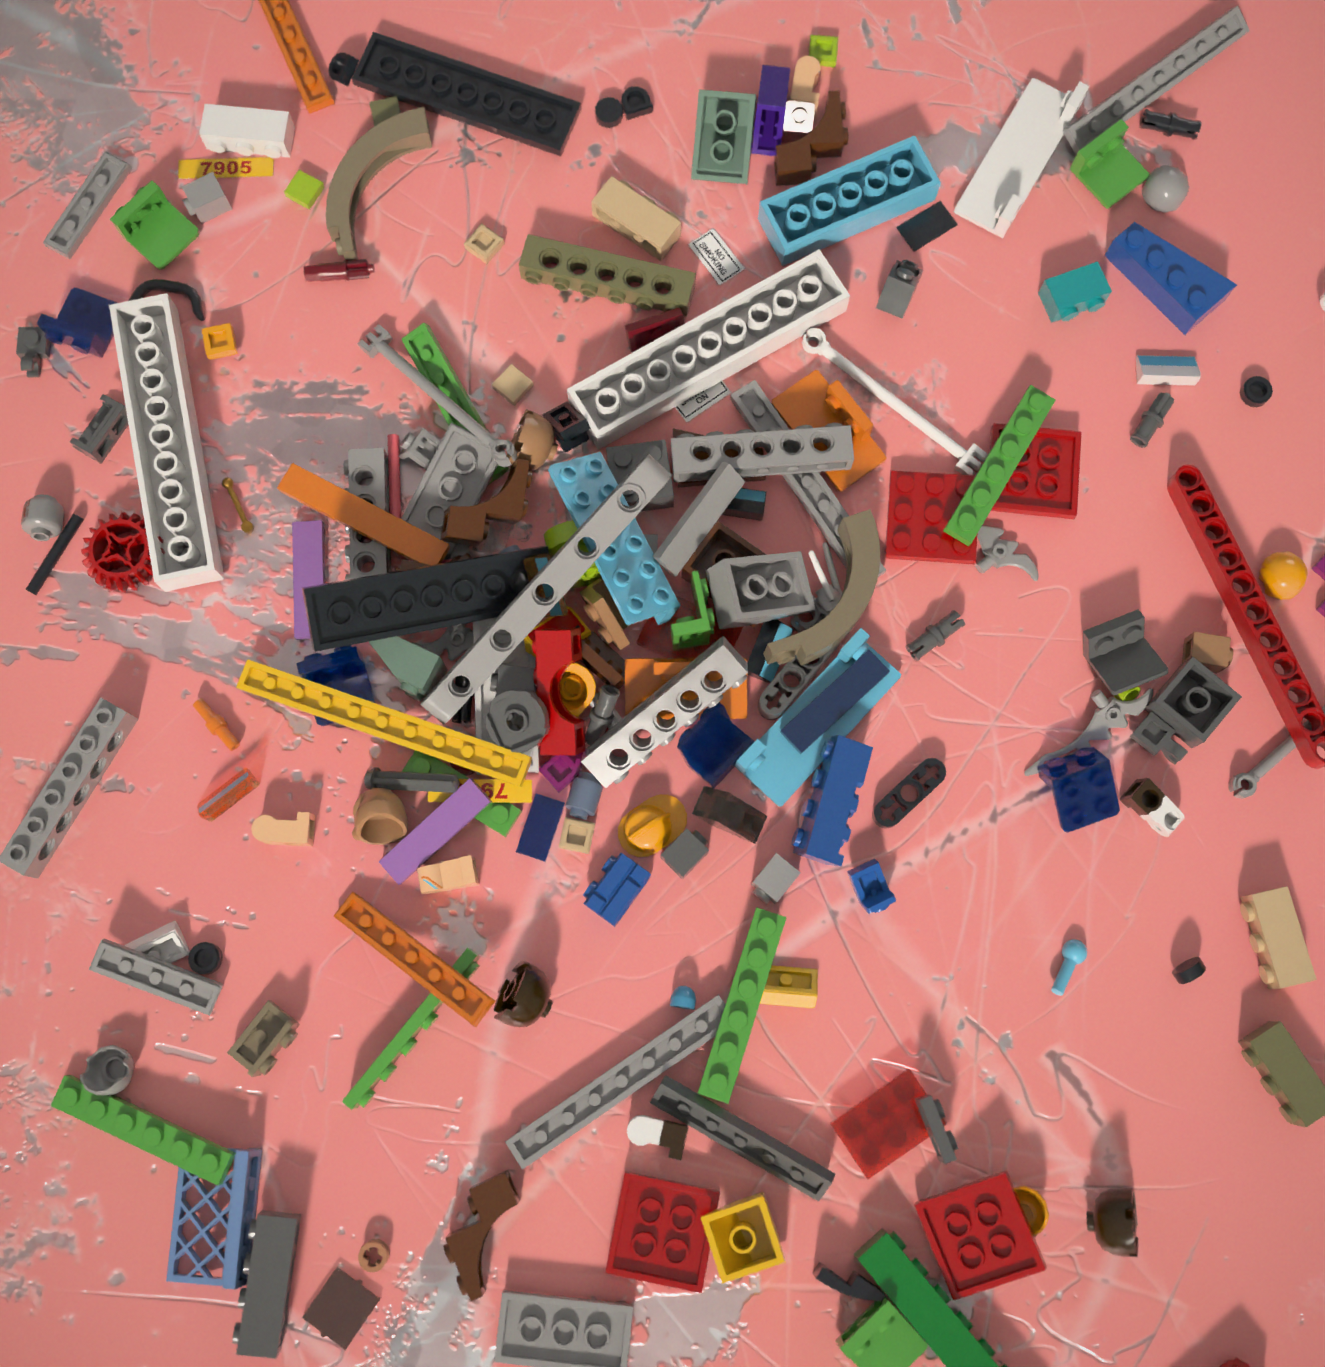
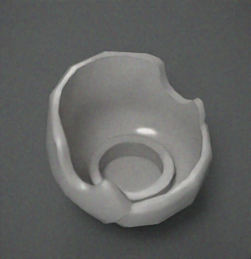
M1170 165L1157 167L1151 172L1142 189V196L1146 204L1152 209L1164 213L1177 210L1189 192L1188 177L1179 168Z
M116 1045L104 1046L86 1059V1071L80 1075V1080L85 1090L100 1096L114 1095L124 1090L129 1084L134 1071V1061L128 1050Z

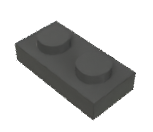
M928 1094L914 1098L939 1162L947 1164L957 1160L954 1151L958 1149L952 1132L950 1130L946 1131L941 1119L945 1118V1113L939 1100H933L932 1096Z

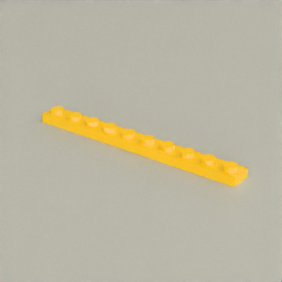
M249 659L245 663L236 688L519 787L523 786L533 759L525 754L512 752L510 749Z

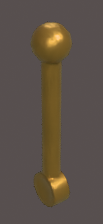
M228 477L224 478L222 486L230 494L242 521V531L246 534L252 533L254 525L246 518L233 489V480Z

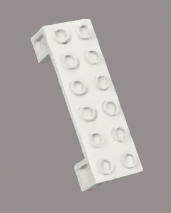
M1032 78L955 206L954 213L1004 238L1064 135L1063 130L1070 125L1079 110L1090 86L1079 81L1074 92L1068 90L1065 94L1036 78Z

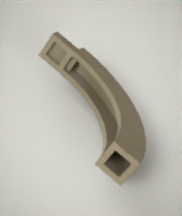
M424 107L397 114L371 128L355 142L338 165L332 178L326 201V226L332 242L335 241L338 255H343L345 260H358L354 232L355 215L360 198L370 181L386 165L397 158L414 151L432 148L429 124Z
M871 509L843 518L837 529L846 557V580L838 604L824 619L809 629L768 643L763 653L767 664L778 662L779 665L792 661L795 655L801 666L816 660L838 645L860 619L873 595L880 568L879 535Z

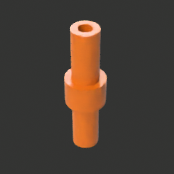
M203 698L193 703V707L206 721L205 726L212 735H217L230 751L240 746V742L227 728L228 723L220 714H215Z

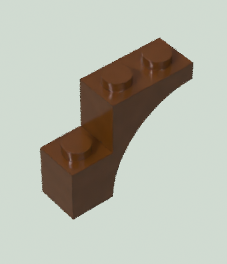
M840 90L828 91L824 116L809 134L794 142L776 145L774 156L776 186L799 185L811 180V174L816 173L817 169L816 158L841 157L843 145H848V128L843 127L842 120L846 118V104L840 101Z
M519 458L514 461L510 466L504 486L492 499L473 506L450 505L444 511L440 540L476 547L483 540H486L488 536L489 522H485V519L514 525L522 520V517L526 516L528 510V500L525 499L526 488L530 487L532 481V471L529 470L530 461Z
M508 1170L469 1189L471 1194L467 1197L469 1207L474 1216L479 1214L480 1220L450 1233L445 1238L447 1244L443 1245L446 1257L450 1264L455 1262L460 1274L456 1276L458 1287L463 1296L468 1294L470 1302L482 1297L487 1291L483 1281L481 1262L483 1246L491 1227L503 1213L521 1201Z

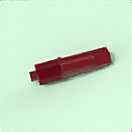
M367 259L344 260L343 262L304 266L306 282L367 279L370 273L375 272L374 264H368Z

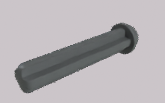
M374 767L366 772L364 784L368 789L385 788L389 790L455 793L460 785V780H458L455 774L381 771L380 768Z

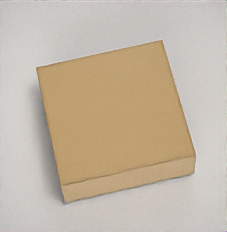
M481 223L464 243V247L485 264H488L505 242L502 237Z
M512 364L492 383L493 389L513 406L534 386L533 381Z
M565 817L559 848L589 854L596 824Z

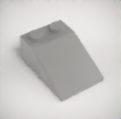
M801 551L728 558L719 561L706 570L719 629L749 626L815 610Z

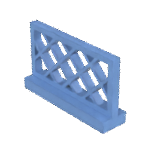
M227 1148L236 1153L233 1171L226 1176L222 1185L216 1186L210 1192L201 1183L200 1177L182 1168H178L166 1281L223 1286V1289L234 1290L247 1285L248 1274H243L246 1254L252 1253L253 1240L249 1239L248 1236L251 1220L256 1217L262 1149ZM192 1185L196 1187L203 1197L193 1208L186 1201V1191ZM224 1187L230 1194V1204L222 1211L213 1199V1196ZM208 1203L216 1217L205 1227L196 1212ZM189 1219L199 1230V1233L190 1242L182 1234L183 1224ZM219 1221L227 1229L226 1239L220 1245L209 1232ZM202 1237L205 1238L213 1249L203 1261L192 1248ZM187 1253L196 1267L189 1274H178L179 1259ZM216 1255L223 1263L222 1277H213L205 1266Z

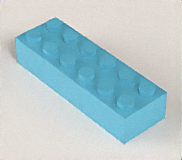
M914 135L760 201L758 221L781 265L784 266L819 249L826 248L934 201L941 182Z

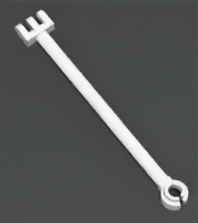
M818 328L807 330L802 340V347L806 352L810 354L818 353L820 356L826 357L959 459L954 469L960 474L975 475L973 470L978 471L982 466L980 461L984 462L988 455L984 450L974 443L968 451L832 348L829 345L830 343L826 341V335L822 330ZM814 340L818 343V346H810L808 341Z

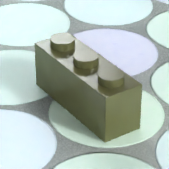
M1268 1021L1238 1041L1243 1048L1241 1053L1251 1067H1255L1262 1076L1260 1079L1262 1086L1270 1095L1276 1097L1281 1105L1279 1110L1282 1116L1290 1124L1308 1127L1325 1116V1086L1281 1021Z

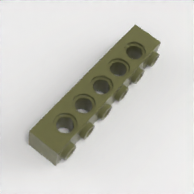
M527 234L519 262L521 278L531 284H548L557 290L567 291L569 289L578 291L587 297H604L613 303L623 304L625 302L634 304L643 310L655 309L667 312L680 308L685 317L688 316L696 283V273L530 234ZM549 263L558 264L553 268L546 267V265ZM577 269L585 270L583 274L573 273ZM603 276L613 277V279L609 281H604L601 278ZM632 282H638L641 284L639 287L629 286V284ZM664 288L669 290V292L666 294H660L657 292V290Z

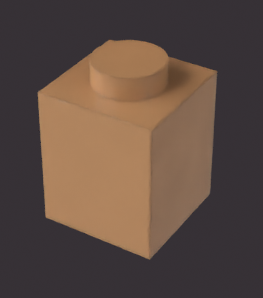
M1193 632L1184 639L1182 663L1194 657L1211 672H1221L1231 664L1233 659V648H1230L1231 638Z

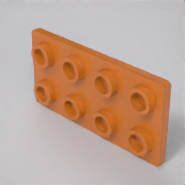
M814 370L772 399V405L790 429H795L801 425H811L813 428L825 427L830 423H841L842 426L851 425L854 462L851 470L824 471L839 492L844 491L886 461V455L870 436L874 424L838 379L829 385L818 370ZM823 443L813 445L819 451L828 449Z
M696 658L625 659V716ZM710 671L705 677L710 681H717L722 675L717 671ZM747 678L737 688L733 689L730 687L722 694L723 698L714 707L709 708L707 706L698 713V719H746ZM689 690L682 693V697L686 700H694L698 697L694 691ZM662 710L658 713L662 719L674 717V714L669 710Z

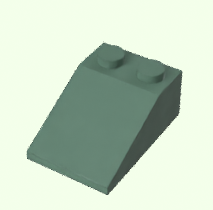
M699 89L691 172L692 180L737 184L748 183L757 107L756 94Z
M398 636L369 641L400 682V688L406 691L405 694L419 702L428 695L448 670L440 656Z

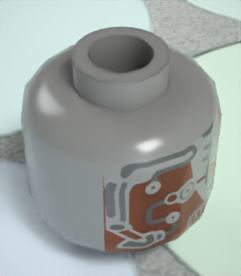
M36 495L27 500L23 506L21 527L32 539L48 541L50 538L58 536L62 531L64 508L52 496Z

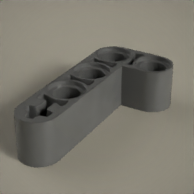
M814 602L815 610L809 612L812 615V621L803 622L797 615L791 616L790 622L795 631L800 633L819 623L829 613ZM839 644L817 658L818 662L815 664L806 663L801 666L796 655L792 661L787 662L761 694L758 702L760 715L767 720H775L781 717L838 648ZM786 675H794L798 678L799 685L789 687L784 683L783 678ZM779 691L782 696L778 701L777 707L768 709L766 707L768 701H773Z

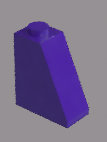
M762 65L752 154L775 156L776 145H781L790 68Z

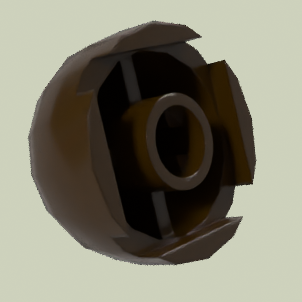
M520 961L512 970L517 973L511 982L508 979L505 980L494 1006V1011L498 1013L494 1016V1019L513 1027H527L534 1024L540 1017L545 1018L553 1004V1001L550 999V982L544 972L526 961Z
M1133 1188L1108 1189L1096 1198L1093 1211H1087L1088 1232L1095 1233L1097 1243L1105 1251L1117 1256L1138 1257L1139 1242L1138 1237H1136L1138 1221Z

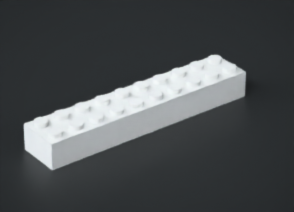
M819 249L567 389L568 401L587 419L590 429L586 432L599 450L803 336L807 330L817 328L846 312L850 294Z
M168 293L111 304L109 308L154 582L167 592L224 580L178 308ZM157 536H160L164 543H161ZM160 548L165 550V554L162 553Z

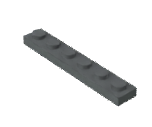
M667 1075L664 1076L650 1101L651 1104L817 1201H820L833 1182L835 1173Z

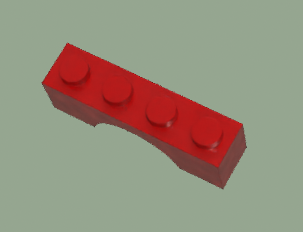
M545 628L536 630L532 640V650L536 654L533 680L535 685H537L538 697L547 708L550 731L537 746L540 747V755L576 756L586 751L585 722L583 719L573 715L565 707L560 695V682L565 670L574 662L582 659L581 628Z

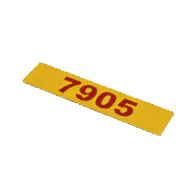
M273 158L179 160L178 179H199L211 172L214 173L216 178L273 176Z
M458 779L460 780V785L458 786V788H460L468 779ZM473 779L492 802H532L531 779H525L522 787L499 779ZM428 792V802H444L453 793Z

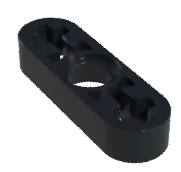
M928 758L919 764L873 808L872 818L875 824L881 828L888 829L900 822L945 779L946 768L944 764L936 758ZM925 766L928 768L936 767L938 770L935 774L938 778L937 780L931 777L922 786L919 781L912 778L914 775H916L918 780L922 778L927 772L924 768ZM912 785L916 788L918 795L915 801L908 802L902 798L901 788L903 786ZM893 795L896 802L906 808V810L902 812L899 806L891 815L894 819L893 821L890 819L883 821L880 818L883 813L880 808L888 809L894 804L895 801L890 799Z

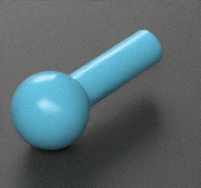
M1072 939L1063 945L1062 956L1064 961L1051 988L1054 994L1059 996L1064 994L1075 966L1081 964L1087 958L1088 952L1083 942Z

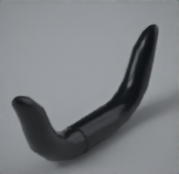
M163 279L148 280L137 286L128 300L143 298L145 294L154 290L183 294L190 299L193 313L197 319L204 321L201 297L194 288L185 283Z

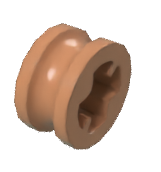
M380 1239L367 1241L358 1253L360 1266L368 1272L381 1270L389 1259L390 1251L388 1245ZM373 1247L378 1248V1254L382 1256V1261L378 1259L375 1264L370 1263V1257L366 1255V1250L370 1252Z

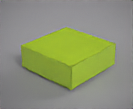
M811 35L809 56L815 57L819 61L820 66L836 67L838 37Z
M298 170L285 189L284 194L290 200L310 210L325 187L323 182Z

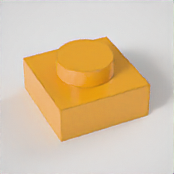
M231 323L201 329L206 356L209 360L238 354Z

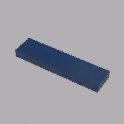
M868 650L781 729L780 733L802 754L888 675L890 670Z

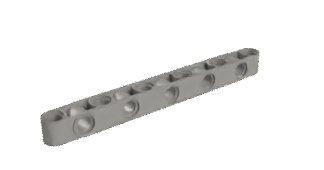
M649 453L644 456L436 684L420 705L442 724H446L662 489L672 474ZM627 490H633L638 494V500L632 506H625L620 501L622 493ZM584 537L592 538L596 542L595 548L591 552L581 551L578 548L580 539ZM540 584H548L553 588L554 592L550 597L542 598L536 593V588ZM498 630H506L511 634L512 638L507 643H500L495 639L494 634ZM459 675L465 676L469 679L470 685L465 688H459L455 685L453 679Z

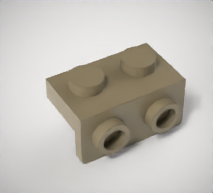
M267 1001L227 1053L248 1069L247 1073L251 1077H257L261 1074L266 1075L276 1064L277 1059L275 1056L282 1047L288 1048L297 1037L298 1033L295 1030L300 1023L275 1003Z

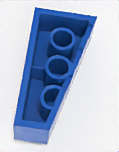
M1136 222L1132 223L1113 240L1104 255L1184 335L1222 304L1237 286L1236 283Z
M840 735L832 736L830 740L827 739L821 751V757L824 758L821 769H816L811 781V786L814 787L811 799L807 798L801 811V815L804 816L802 826L795 830L791 845L795 846L794 854L825 865L842 867L844 856L839 854V850L844 842L847 843L849 841L851 829H849L847 820L857 811L859 795L855 794L856 788L860 789L864 784L873 747Z

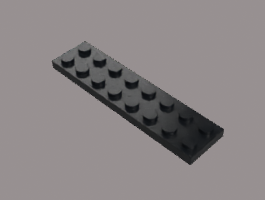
M373 32L352 77L355 86L390 98L397 97L399 101L419 108L424 107L425 110L558 156H562L582 109L581 103L376 32Z
M548 546L303 587L302 593L313 651L316 652L497 618L539 572L535 559L547 557V560H550ZM540 584L536 588V593L538 596L546 598L543 585Z

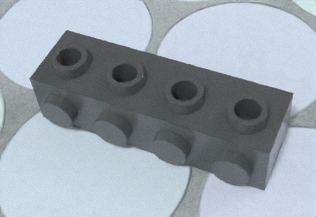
M262 1210L257 1215V1219L252 1218L248 1238L253 1240L252 1253L246 1254L243 1274H248L246 1288H241L238 1299V1309H243L241 1323L236 1322L232 1339L233 1344H238L236 1355L277 1359L282 1350L301 1214Z

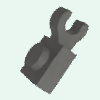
M18 327L16 354L21 359V370L27 371V377H40L41 358H50L52 332L48 327Z
M1152 711L1130 735L1134 741L1153 756L1161 750L1163 755L1173 764L1181 761L1188 752L1184 747L1171 739L1176 731Z

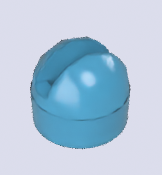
M687 986L677 987L671 995L670 1006L695 1010L696 997L693 990Z

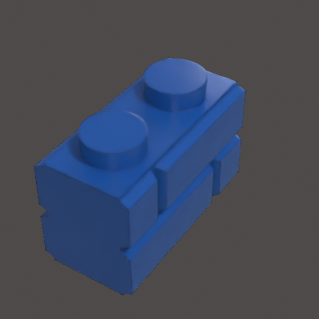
M620 853L617 858L611 855L601 869L605 872V875L600 882L597 883L593 880L583 894L587 898L584 905L614 927L651 878V874L623 853Z

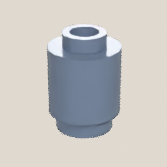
M579 772L578 778L573 780L565 805L570 810L569 814L583 820H587L588 816H595L603 786L592 773Z

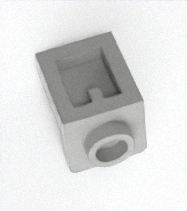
M424 428L414 433L409 432L400 443L403 449L399 457L403 460L409 457L427 470L436 453V440L438 439Z

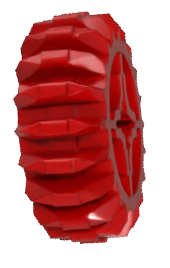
M121 511L119 518L109 513V522L107 523L103 519H98L100 527L97 530L89 527L93 535L91 538H83L84 543L89 547L81 549V553L86 557L82 560V563L86 568H89L87 574L91 578H95V582L98 585H106V588L110 591H115L117 588L122 593H126L128 586L133 591H138L139 582L149 585L147 577L149 575L153 577L144 518L141 520L138 514L133 513L129 516L126 512ZM123 533H137L134 536L129 535L125 538L118 537V535ZM157 536L159 541L161 543H164V540L160 536ZM119 544L126 550L125 555L128 560L121 554L122 549L119 547ZM160 548L162 553L165 554V550ZM143 552L142 558L139 561V556ZM124 566L130 569L120 573L109 572L114 568L117 570Z

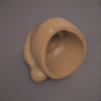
M373 788L359 796L353 808L355 827L352 831V836L355 840L363 841L367 844L385 845L398 842L406 837L408 819L404 805L396 794L389 789Z

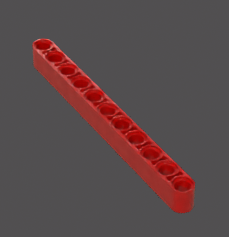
M1183 465L1178 468L1168 481V493L1303 761L1311 768L1325 767V759L1317 753V746H1320L1325 751V714L1202 473L1193 465ZM1179 479H1185L1190 486H1184ZM1192 504L1200 506L1203 513L1197 512ZM1205 530L1213 532L1216 539L1210 538ZM1219 556L1225 557L1229 561V566L1224 565L1220 561ZM1233 583L1239 584L1242 587L1243 593L1236 591ZM1246 609L1256 614V620L1247 615ZM1260 636L1269 640L1270 647L1263 645ZM1274 663L1281 665L1284 675L1275 670ZM1288 691H1292L1297 695L1298 702L1290 699ZM1303 718L1309 720L1312 730L1304 727Z

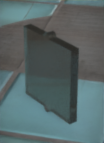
M337 1267L302 1318L321 1332V1337L327 1336L346 1350L380 1301V1298L364 1287L361 1279L356 1281Z

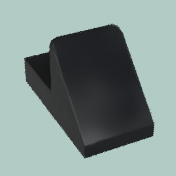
M568 401L542 414L552 425L555 432L554 436L564 452H568L589 440L586 431L590 429L587 419Z

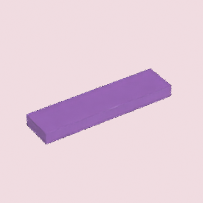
M322 520L292 522L294 638L296 640L311 639L302 588L325 584L324 523Z
M469 778L458 788L457 792L453 793L389 851L379 863L398 885L402 884L417 868H420L487 807L492 800L472 778Z

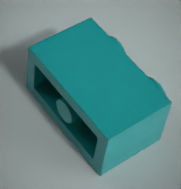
M1097 261L1044 280L1038 294L1051 323L1061 319L1063 322L1069 321L1086 310L1094 312L1101 309L1112 290Z

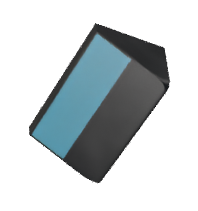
M741 488L722 515L762 521L766 491Z
M777 619L763 622L748 660L747 675L767 683L772 682L780 665L778 662L767 664L763 653L768 643L791 636L794 630L792 627Z

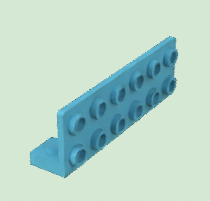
M601 452L553 464L548 469L577 529L618 486ZM622 493L620 498L621 503L625 506H629ZM635 518L594 563L626 625L652 617L660 625L668 622L681 605L659 563L653 557L654 553ZM590 537L582 538L588 551L591 552L595 548L596 542Z
M862 628L840 649L837 657L760 740L757 738L736 761L735 767L778 807H782L823 762L824 758L821 757V751L827 739L830 740L832 736L836 735L846 737L901 677V673L866 643L870 635ZM870 650L890 670L889 674L800 754L780 733V730L863 654Z

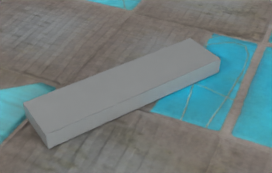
M104 152L43 241L44 245L60 255L71 259L132 170L131 166L127 162Z
M722 462L653 555L655 560L670 575L675 577L678 575L744 485L745 481L730 463Z
M105 938L100 941L89 967V970L209 1016L213 1012L224 985Z

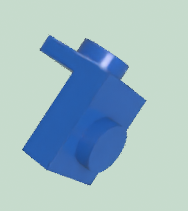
M875 858L847 871L857 899L867 913L884 911L890 904L896 902L895 895L889 890L879 862Z

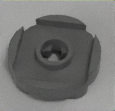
M510 689L499 694L491 702L492 705L489 713L486 715V727L492 740L500 747L504 746L507 749H511L512 752H525L532 749L550 731L547 708L537 694L530 689ZM513 712L522 715L524 719L522 728L518 724L513 725L511 723V719L515 717Z

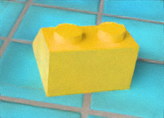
M764 1191L731 1202L701 1216L722 1284L785 1263V1254Z

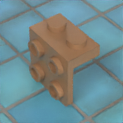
M600 577L579 593L586 603V606H584L586 613L593 622L597 621L600 626L598 633L607 645L613 643L619 650H622L630 644L623 632L629 625L625 624L603 578Z

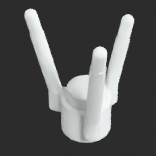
M825 542L822 544L832 584L829 585L814 551L810 550L808 554L823 587L815 592L817 598L812 595L813 601L830 613L840 601L842 591L829 546Z

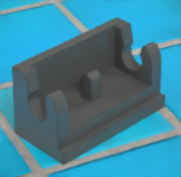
M104 394L100 398L103 401L102 407L79 440L72 438L69 442L73 448L100 464L105 460L129 425L126 406Z

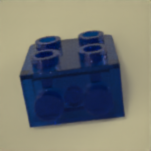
M73 288L70 290L57 319L41 314L37 325L45 333L44 337L58 345L66 344L82 354L87 355L90 353L103 358L114 335L109 305L116 304L117 302L79 288Z
M356 646L337 647L333 653L326 655L321 653L310 654L304 657V661L296 663L298 673L302 678L376 703L363 654ZM315 716L316 722L320 726L335 723Z
M719 702L712 708L707 707L701 714L697 724L692 729L689 728L682 733L677 748L687 766L714 789L735 767L736 761L754 743V740L731 722L725 706Z
M1081 748L1074 754L1063 758L1050 759L1046 764L1037 767L1039 778L1052 789L1060 827L1063 831L1071 832L1113 817L1119 813L1120 807L1110 760L1096 748Z

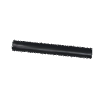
M76 514L71 516L25 590L34 595L38 594L84 521L83 518Z

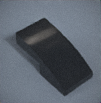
M820 1262L813 1271V1275L817 1280L848 1296L871 1301H882L885 1297L880 1288L855 1270H853L847 1281Z

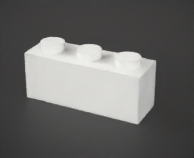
M204 104L199 135L207 150L216 153L227 151L238 152L245 156L258 154L266 155L270 158H290L295 125L290 113L287 111Z

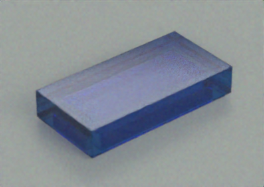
M535 794L516 853L546 862L566 805L564 802Z

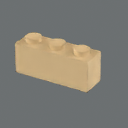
M611 176L591 201L592 216L659 261L663 260L681 237V222L674 213L670 211L665 212L650 197L641 196L623 180L619 181Z
M1288 886L1240 897L1242 902L1240 905L1241 915L1248 922L1251 931L1249 937L1253 951L1258 954L1261 964L1259 966V974L1262 981L1267 984L1268 989H1282L1317 980Z

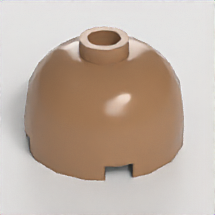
M526 409L519 422L523 426H520L517 433H514L511 443H513L517 451V459L529 460V470L534 471L540 468L546 459L553 460L558 444L554 443L555 432L549 421L538 413ZM507 453V457L509 458L511 464H513L514 461L512 460L511 456H509Z

